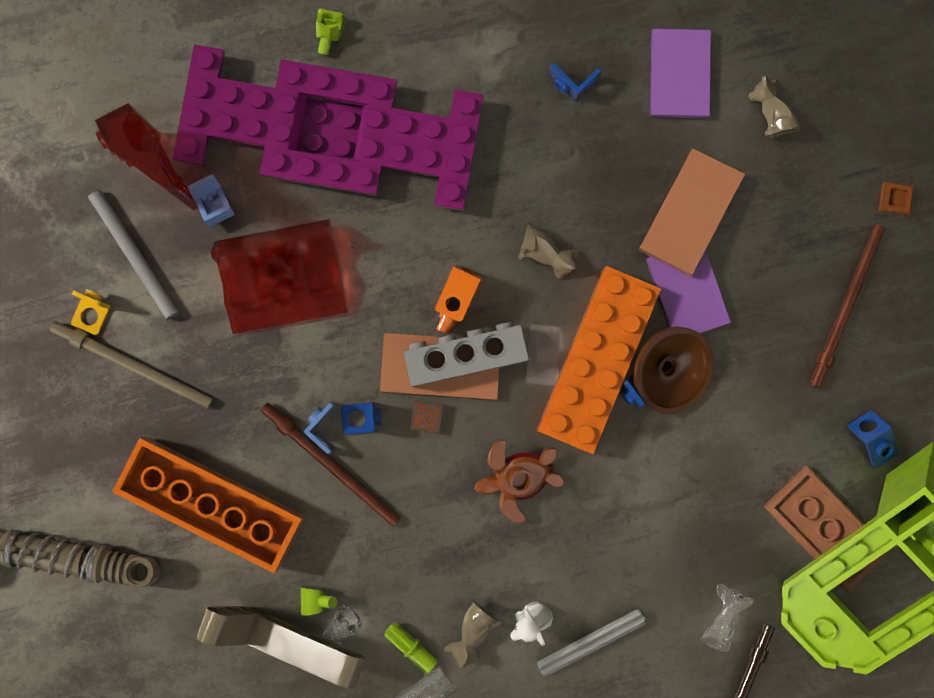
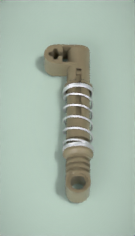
M11 529L7 532L0 531V564L8 568H13L17 565V568L20 570L23 566L32 567L34 572H37L38 569L48 570L49 575H52L54 572L64 573L65 578H68L71 574L80 576L81 581L87 578L88 582L99 583L102 580L116 581V583L121 584L123 582V584L135 588L153 585L161 574L159 563L151 557L128 555L126 553L121 555L120 552L114 553L107 546L99 544L94 545L89 550V547L83 541L72 544L67 538L59 542L53 536L43 539L37 533L26 536L22 530ZM140 564H144L148 569V575L144 580L137 576V568Z

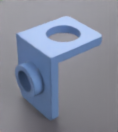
M330 402L323 410L318 407L308 418L311 424L303 431L328 455L332 454L334 450L313 431L334 409L336 404Z

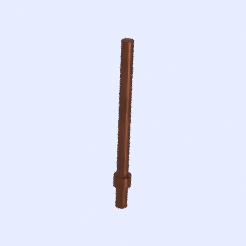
M874 224L824 349L818 353L815 361L817 366L809 383L814 388H821L828 369H832L836 360L834 354L886 229L882 225Z
M268 402L263 406L260 411L277 425L276 429L282 435H288L392 527L399 522L401 518L300 431L295 426L296 422L288 415L284 417Z

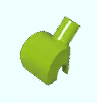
M318 9L316 20V37L320 38L318 53L329 55L331 42L339 41L345 24V15L343 13Z
M300 586L302 616L319 614L325 608L334 609L337 606L336 597L328 596L323 588Z

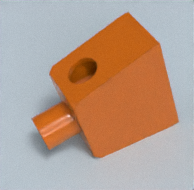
M460 265L453 266L434 309L440 312L434 328L450 334L456 320L462 322L465 319L484 276ZM452 297H456L460 301L458 308H453L450 305Z

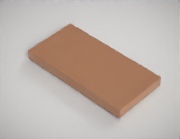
M692 148L638 251L691 277L745 174Z
M384 333L380 392L497 400L499 368L411 387L403 351L410 350L409 344L426 341L427 346L438 344V338L440 337ZM489 340L486 343L487 352L491 355H499L501 353V342ZM461 346L457 350V357L463 362H468L474 357V351L470 346ZM433 352L428 357V364L432 368H440L445 363V357L440 352Z
M804 466L763 506L814 559L864 525L808 466ZM887 551L839 585L849 593L891 551Z

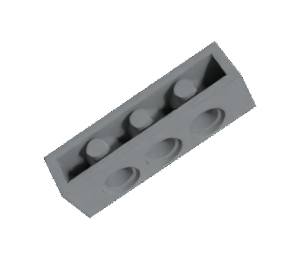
M513 322L496 325V331L485 333L484 328L475 329L467 332L468 337L456 339L455 335H448L438 338V344L427 346L426 341L409 344L410 350L403 352L411 387L527 362L529 359L521 325L514 326ZM497 339L502 343L503 351L499 355H491L487 352L486 343L489 340ZM467 345L473 349L474 357L472 360L463 362L458 359L457 350L461 346ZM440 352L444 355L445 363L442 367L432 368L429 366L428 357L431 353Z

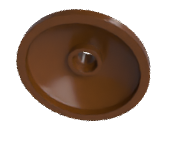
M676 326L658 332L646 342L637 357L633 376L636 392L645 405L657 412L672 414L686 410L703 396L710 384L714 369L713 353L708 341L693 329Z

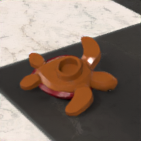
M501 439L492 445L487 458L489 467L494 470L493 476L480 479L476 482L474 490L482 495H492L499 491L501 493L499 501L501 513L515 523H522L525 521V516L518 509L516 500H526L534 497L547 483L554 487H560L564 484V481L558 473L552 472V462L556 458L555 448L545 449L541 456L524 452L505 458L506 441Z

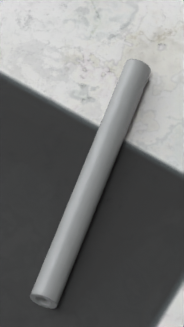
M97 190L88 196L89 200L165 319L168 320L177 315L179 311L102 191Z

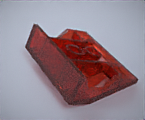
M127 103L95 120L99 131L95 133L104 149L108 148L112 155H117L121 162L125 161L129 168L133 166L190 209L195 210L198 208L183 177L176 174L160 142L161 135L159 131L134 107Z
M330 219L214 241L210 253L218 266L223 284L224 304L233 334L348 312Z

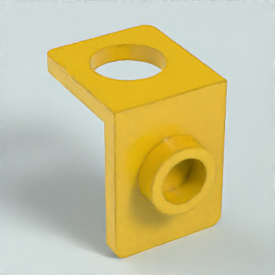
M86 289L84 294L73 290L72 295L81 298L72 318L71 325L98 335L111 305L102 301L103 295ZM93 308L98 314V319L93 325H86L82 321V314L86 309Z

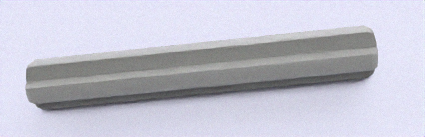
M636 609L539 660L537 666L541 674L547 677L644 626L646 619L643 613Z

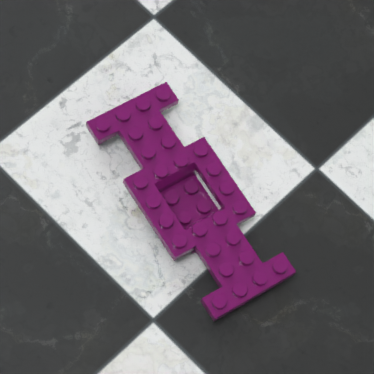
M194 44L172 158L174 161L204 166L209 138L264 147L260 175L263 177L377 196L381 170L387 168L438 177L434 206L459 211L464 210L483 94L454 89L450 118L393 108L397 79L281 59L276 88L220 78L225 56L224 50ZM306 96L362 105L363 108L307 99Z

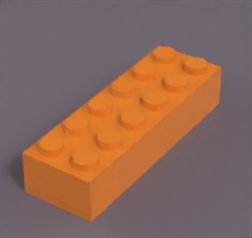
M608 266L602 269L536 429L537 432L594 454L661 288Z
M149 437L139 438L112 493L272 573L280 569L306 517Z

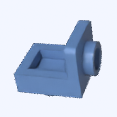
M214 174L188 186V190L195 199L208 228L235 215L224 189Z

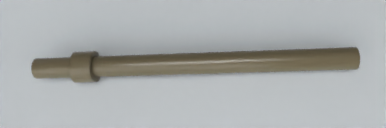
M54 321L50 327V332L68 340L70 345L80 350L85 348L196 404L209 409L213 402V398L89 338V334L79 329L73 330L57 321Z

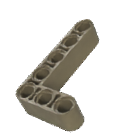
M247 606L206 607L196 637L199 641L212 646L249 645L331 683L349 689L356 688L365 661V657L357 652Z

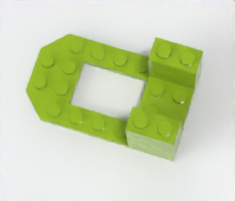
M931 442L886 475L876 517L790 576L783 583L781 624L822 667L836 669V666L851 668L854 673L867 675L934 633V590L871 631L831 591V589L896 545L934 582V442Z

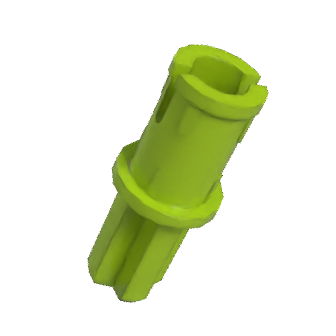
M396 622L386 629L385 637L403 653V658L408 657L425 675L435 667L438 659L419 643L420 639H414Z

